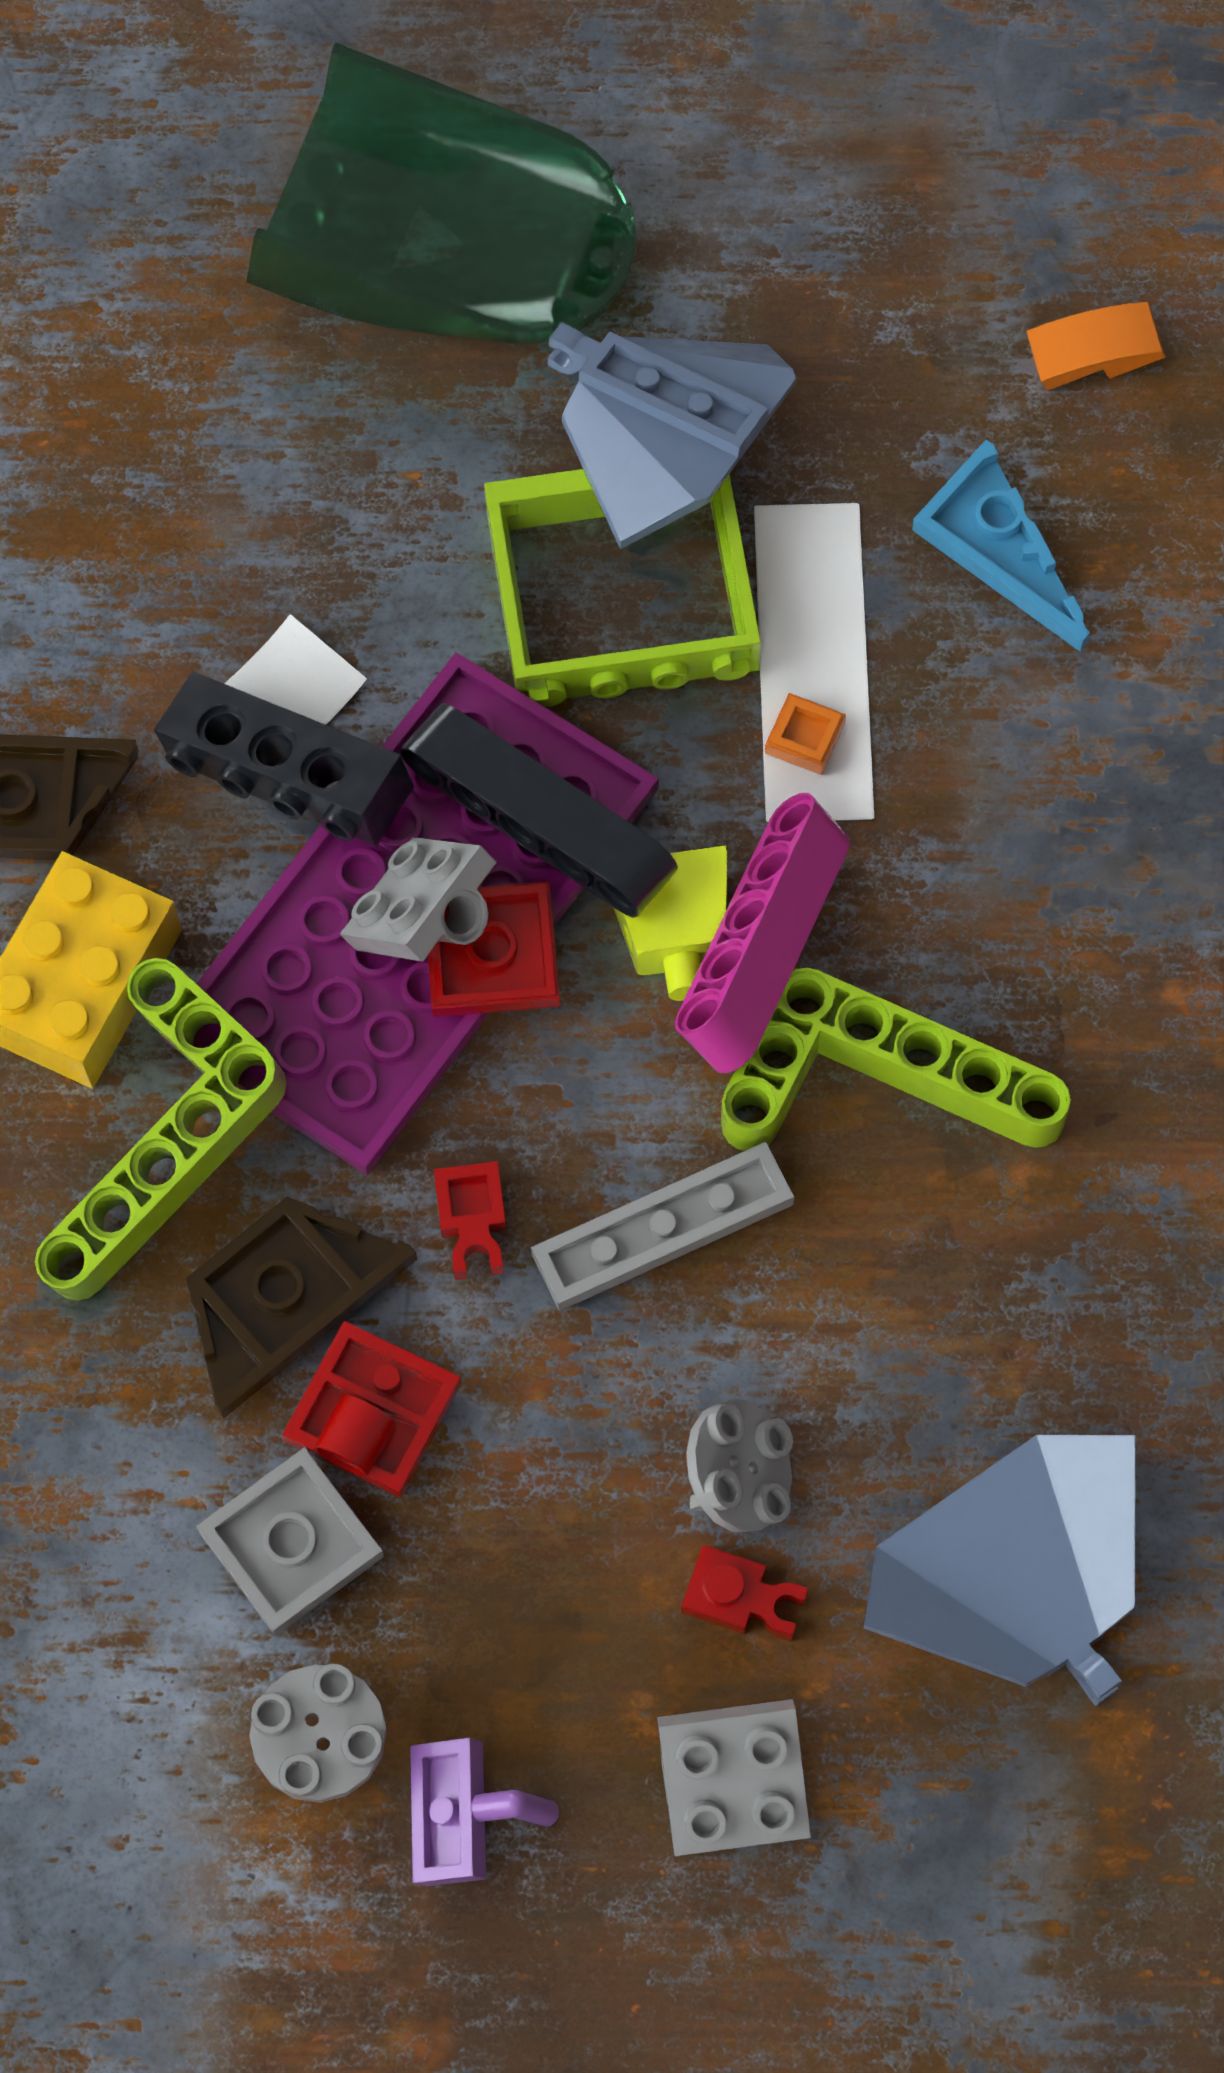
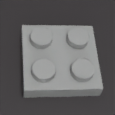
M305 1447L196 1525L199 1534L275 1637L384 1557L381 1548Z

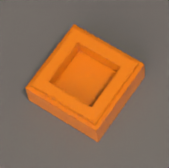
M789 693L766 741L765 754L822 775L845 726L846 714Z

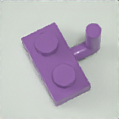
M463 1738L410 1746L412 1870L414 1884L427 1887L485 1880V1821L515 1818L544 1827H549L557 1821L559 1808L553 1800L519 1790L484 1793L482 1741L473 1738Z

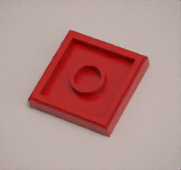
M550 881L478 887L477 890L486 901L488 909L487 925L482 935L474 942L465 945L438 941L428 954L433 1017L560 1007ZM447 904V906H446V908H445V913H444V920H445V922H446V920H447V918H448V915H449V906H448V904Z

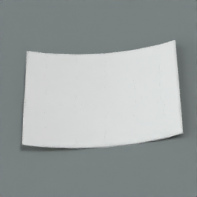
M290 614L260 650L224 684L327 725L359 690L367 678Z

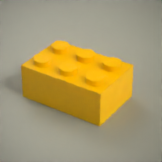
M61 851L0 957V1047L93 1089L137 1012L136 1007L129 999L127 991L130 974L144 960L153 958L166 959L182 932L174 901Z

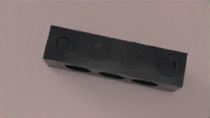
M194 671L191 672L154 728L158 739L167 753L165 756L166 761L180 773L189 777H197L198 774L216 780L226 791L239 798L247 799L249 795L269 802L277 812L287 818L299 820L303 816L320 823L331 835L346 842H351L356 838L377 847L414 788L400 754ZM282 761H285L284 763H282V764H280V765H278V766H275L276 764H278V763H280V762H282ZM339 781L336 785L326 788L331 783Z

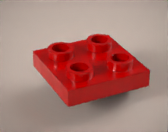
M343 1321L287 1424L282 1437L284 1442L300 1450L305 1447L310 1455L392 1495L402 1498L462 1385L461 1377Z

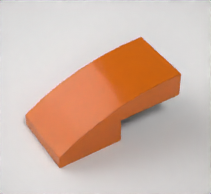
M1148 302L1128 303L1090 310L1026 331L1040 381L1047 391L1104 370L1109 379L1166 357Z

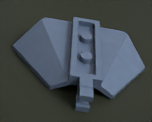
M563 322L560 323L549 337V346L554 348V350L548 357L547 366L565 374H575L579 371V381L562 414V424L620 549L708 504L796 383L793 368L768 344L621 337L612 332H609L600 343Z
M1035 1435L876 1546L863 1629L1025 1687L1045 1675H1052L1063 1666H1066L1095 1707L1117 1692V1686L1121 1684L1122 1680L1100 1654L1096 1653L1091 1646L1100 1641L1105 1633L1135 1608V1435Z

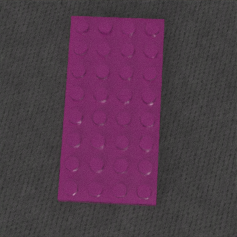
M457 652L454 653L382 745V748L400 754V748L439 704L445 703L481 724L630 824H633L659 789V778ZM404 760V765L414 788L377 847L356 838L351 842L340 840L320 825L196 983L268 1050L284 1072L287 1083L285 1095L271 1113L366 1176L369 1175L490 1014L478 1013L433 1017L428 955L422 962L357 951L340 935L352 918L351 913L354 905L363 895L375 888L389 869L388 863L393 853L400 846L409 842L412 837L480 845L496 861V864L479 887L550 881L553 927L557 925L584 889V887L424 781L409 768ZM211 1023L201 1027L194 1036V1047L205 1048L215 1043L220 1036L221 1026ZM161 1035L162 1041L175 1048L168 1040H166ZM255 1065L244 1070L239 1077L238 1088L248 1091L260 1086L266 1077V1067Z

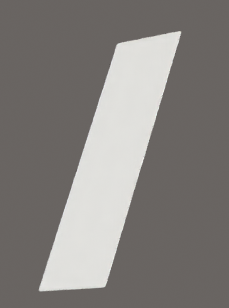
M859 504L757 505L754 507L758 628L761 642L760 681L766 821L769 822L774 811L784 801L799 793L811 794L835 821L874 819ZM789 693L846 714L845 726L822 775L765 754L766 741Z

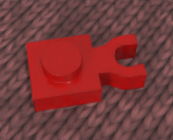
M498 1161L434 1169L442 1238L459 1236L452 1253L455 1280L468 1279L465 1262L471 1254L477 1252L484 1253L489 1257L491 1275L504 1274L501 1249L490 1235V1232L506 1230Z
M702 1545L681 1605V1613L745 1634L749 1619L752 1618L760 1621L774 1636L792 1642L796 1623L778 1618L774 1608L782 1601H791L797 1605L804 1606L808 1588L794 1583H780L777 1585L762 1583L766 1572L765 1565Z

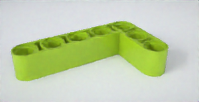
M153 958L144 960L137 965L128 979V996L147 1022L197 1067L203 1075L62 1220L37 1249L35 1265L38 1275L53 1290L70 1300L80 1301L88 1299L99 1292L268 1116L285 1095L287 1085L285 1074L268 1050L180 968L167 959ZM166 982L175 983V993L170 1001L160 1006L149 1005L150 993L156 986ZM211 1023L221 1026L220 1036L215 1043L205 1048L194 1047V1036L201 1027ZM255 1065L266 1067V1077L260 1086L248 1091L238 1088L239 1077L244 1070ZM208 1112L221 1113V1123L215 1133L204 1138L194 1137V1125L200 1116ZM166 1158L175 1159V1173L170 1180L159 1185L149 1184V1172L156 1162ZM116 1206H129L130 1217L125 1227L116 1232H105L103 1224L107 1213ZM82 1252L85 1261L81 1272L73 1279L60 1280L58 1270L63 1258L70 1253Z
M800 968L793 970L755 1053L743 1066L735 1070L722 1099L721 1126L723 1135L728 1143L738 1150L746 1151L764 1142L769 1146L776 1137L818 1053L1020 1144L1034 1148L1048 1146L1055 1142L1062 1134L1071 1100L1069 1090L1064 1082L1052 1073L819 970ZM798 998H809L817 1002L821 1008L812 1014H801L791 1009L789 1004ZM864 1023L874 1027L879 1034L871 1040H859L851 1036L847 1029L854 1024ZM923 1049L932 1053L937 1061L930 1066L921 1067L908 1061L905 1055L912 1050ZM781 1051L791 1056L794 1062L785 1068L777 1069L769 1067L763 1062L762 1058L770 1052ZM972 1075H982L992 1080L996 1087L989 1092L979 1093L968 1088L964 1079ZM1030 1101H1041L1049 1105L1055 1114L1046 1119H1037L1027 1114L1022 1106ZM754 1105L764 1110L767 1116L757 1123H746L739 1120L734 1113L742 1106Z

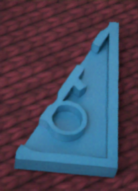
M986 439L913 519L912 530L1081 652L1090 642V632L1085 628L1083 622L1084 614L1074 595L1068 596L1055 571L1056 562L1035 522L1026 516L1024 501L1017 488H1011L997 462L998 452L995 446Z

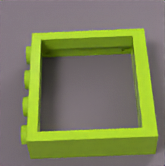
M583 469L484 483L487 518L516 690L543 707H550L562 703L566 698L593 695L598 698H612L625 693L628 689L654 686L658 689H674L686 684L690 680L715 677L718 680L728 681L739 679L749 672L760 670L761 642L730 474L709 502L712 509L734 636L533 665L530 663L509 531L605 516Z

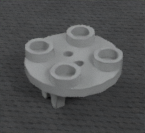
M725 1400L702 1411L691 1429L686 1451L688 1477L695 1494L690 1496V1510L705 1511L714 1523L731 1532H756L770 1524L786 1519L791 1509L789 1497L792 1483L790 1451L793 1446V1436L785 1421L780 1418L771 1419L763 1409L747 1400Z
M315 1664L289 1671L271 1684L252 1707V1723L249 1737L255 1762L273 1787L294 1799L322 1803L345 1797L369 1780L383 1757L387 1728L380 1701L364 1680L353 1675L349 1669L342 1665ZM310 1716H317L319 1718L315 1726L307 1725V1719ZM327 1740L330 1742V1746L327 1750H319V1742Z

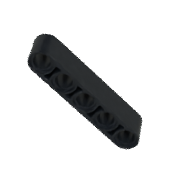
M439 704L400 748L402 759L424 781L627 916L638 917L678 869V865L672 855L652 837L449 704Z

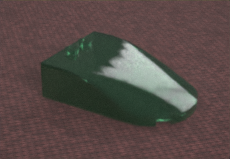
M335 42L331 51L322 99L267 230L258 227L255 233L246 282L343 318L386 328L505 343H542L549 341V337L561 322L580 331L593 323L611 306L620 293L630 270L636 244V225L631 202L626 203L620 188L613 179L615 172L595 150L583 141L543 122Z

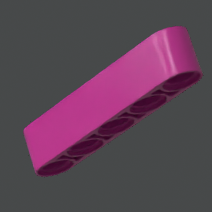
M799 793L790 797L771 816L676 1016V1030L718 1073L726 1074L737 1070L753 1056L758 1048L850 846L849 836L809 793Z

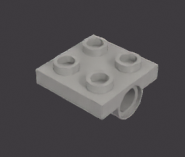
M412 837L409 842L400 846L393 853L388 863L389 869L375 888L363 895L354 905L351 913L352 918L340 935L357 951L422 962L438 941L463 945L474 942L482 935L488 920L486 901L477 888L496 864V861L480 845ZM447 904H448V906H449V915H448V918H447V920H446V922H445V920H444V913H445V908H446V906H447Z
M793 1699L657 1717L663 1778L675 1856L811 1838L796 1708Z

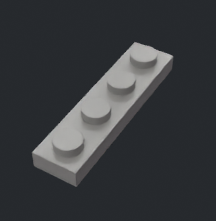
M764 1142L531 1247L532 1257L558 1310L561 1311L794 1205V1195L767 1143Z

